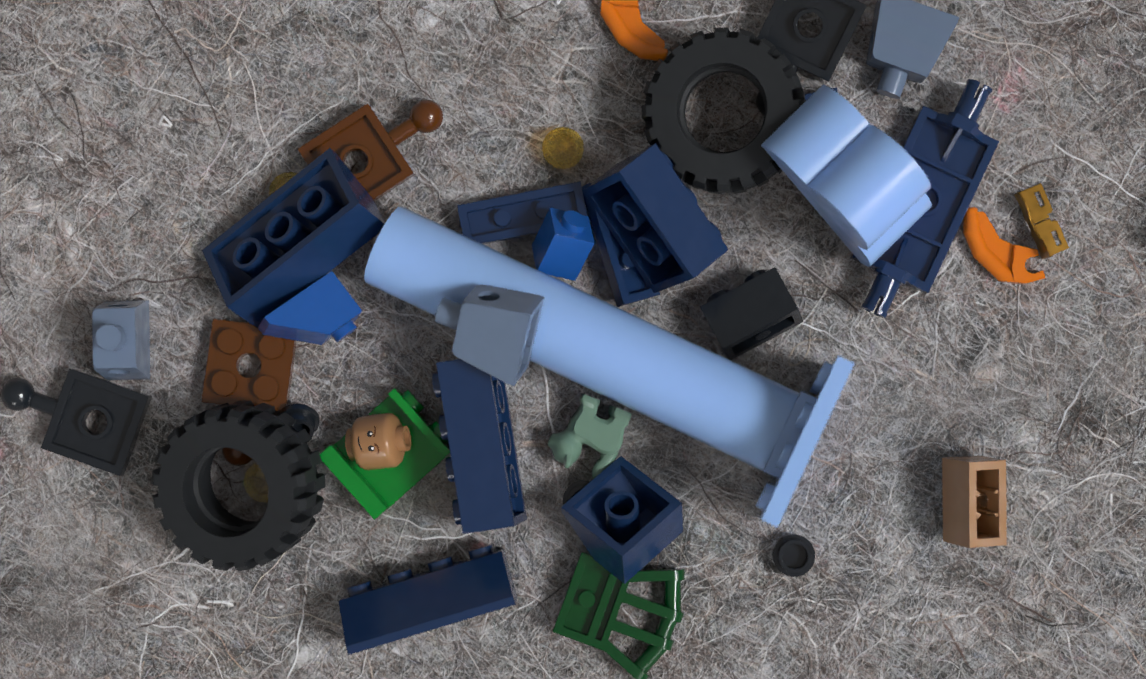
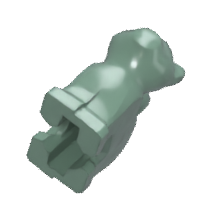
M581 393L579 398L580 405L571 417L567 428L559 433H552L547 445L551 448L554 459L563 463L565 468L571 467L577 461L583 444L600 453V458L592 468V479H594L616 460L623 444L624 430L628 426L632 413L610 405L608 410L610 417L608 419H601L597 416L600 400Z

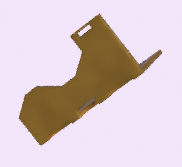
M1040 183L1014 194L1024 219L1031 230V235L1034 238L1041 258L1045 259L1068 249L1069 246L1058 221L1054 220L1051 222L1050 219H1047L1049 218L1048 214L1052 213L1053 209L1042 184ZM1039 191L1044 206L1040 207L1034 194L1035 192ZM1052 231H1056L1061 245H1056L1051 233Z

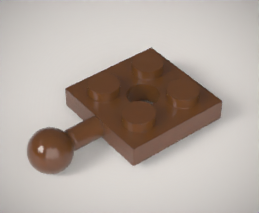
M432 100L418 101L410 111V118L387 132L367 103L298 148V151L308 165L329 148L336 152L344 164L349 153L353 151L366 153L368 157L366 169L361 173L352 174L373 200L376 201L415 175L396 146L418 131L422 133L436 131L442 124L443 111Z
M213 319L201 402L221 405L227 402L232 404L239 400H251L254 406L266 403L275 406V412H279L289 403L297 341L263 335L258 328L250 323ZM249 354L257 355L261 360L260 372L251 378L243 377L239 371L241 359ZM222 448L225 460L232 465L242 466L252 460L241 451L232 448Z

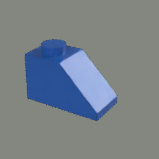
M331 271L266 315L258 329L263 335L322 345L332 337L338 343L357 329L354 322L362 313V310L333 271Z

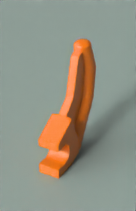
M601 0L600 15L618 44L640 59L658 61L659 59L664 61L666 59L668 49L664 48L665 41L642 22L638 0Z
M976 207L968 208L963 221V234L973 257L999 282L1026 284L1045 278L1044 271L1029 273L1025 268V262L1028 258L1039 256L1037 249L1014 245L1000 239L985 212L978 211Z

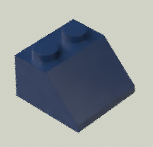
M622 456L617 458L561 507L563 515L593 559L624 584L683 532L682 503Z

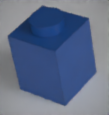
M550 207L532 243L536 269L547 275L576 281L594 245L589 217L576 211H563Z

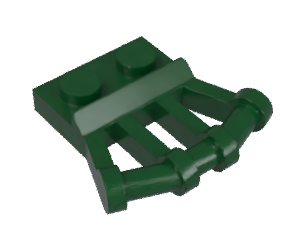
M581 551L553 627V632L603 650L635 679H647L649 677L647 672L666 650L671 651L674 643L671 636L676 622L681 623L684 612L681 611V580H685V571L682 568L640 570L624 584L596 562L591 554ZM664 581V604L626 591L629 582ZM622 602L661 616L656 631L651 632L616 619ZM613 630L646 642L649 645L633 661L613 644L609 637Z

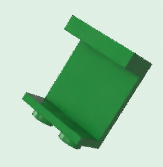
M394 388L388 393L389 396L368 414L392 413L398 417L402 426L409 428L411 448L409 451H405L404 458L398 466L376 470L360 468L356 461H351L348 457L345 446L346 434L337 443L330 445L320 454L322 462L374 520L380 517L450 454L449 441L442 439L439 423L435 421L430 425L419 412L425 407L409 389L402 394L399 389Z

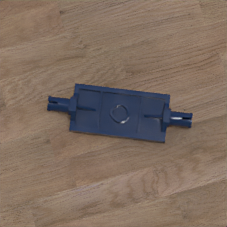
M967 79L966 86L954 112H948V115L922 106L902 146L916 161L930 181L931 188L926 194L931 201L932 207L870 266V268L874 269L877 276L861 308L868 312L873 311L880 298L874 312L876 316L886 319L887 312L900 285L905 286L906 284L925 294L929 293L998 146V140L983 134L978 129L979 124L977 120L989 95L992 93V88L984 84L982 88H979L974 98L980 84L977 80ZM852 253L850 258L860 263Z

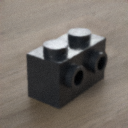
M775 267L768 271L763 269L750 274L742 285L730 291L728 289L718 291L708 298L706 304L700 306L729 360H733L803 322L797 305Z

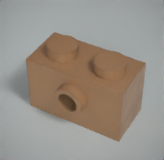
M979 455L942 458L943 541L967 548L1007 545L1006 460Z

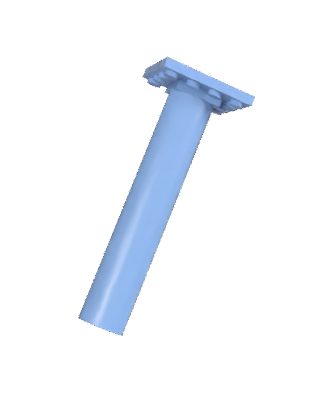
M398 207L384 224L375 241L365 268V283L436 316L438 306L443 298L462 304L476 285H487L543 296L544 302L531 353V362L777 478L775 485L765 484L756 504V507L762 510L760 519L778 527L855 364L840 356H837L832 364L825 361L809 391L817 395L816 398L803 391L799 393L404 207Z

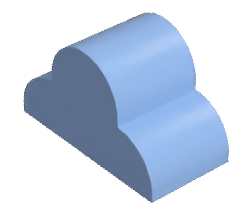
M822 85L761 144L860 263L867 267H870L932 207L931 201L926 194L931 188L930 181L916 161L889 135L879 128L870 125L863 115L843 96L826 85Z

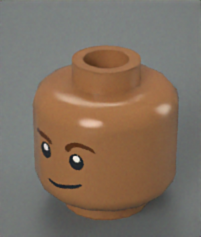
M392 413L360 416L354 421L352 428H348L346 431V451L349 459L356 461L357 465L364 470L393 468L402 462L405 451H409L411 448L410 430L407 426H402L398 417Z

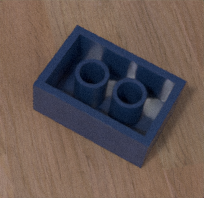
M656 144L617 163L582 190L654 293L694 279L729 250L722 240L719 229L707 219L698 206L694 193L685 187L673 170V164L669 157L660 151Z

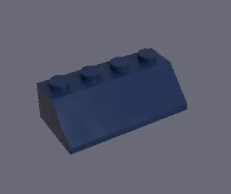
M329 148L206 246L202 252L227 308L258 328L266 315L324 277L382 230L385 221L373 198L336 152Z
M461 359L436 363L438 372L432 374V383L435 396L437 398L442 397L444 414L439 415V428L442 439L449 441L451 457H446V472L449 482H455L457 499L452 501L456 525L462 524L463 534L513 527L526 521L527 515L506 383Z
M492 544L468 551L470 558L453 563L452 556L427 563L429 571L413 575L410 568L387 575L389 582L387 584L372 587L371 581H366L346 588L348 595L342 597L338 602L348 655L515 605L518 596L504 549L494 551Z

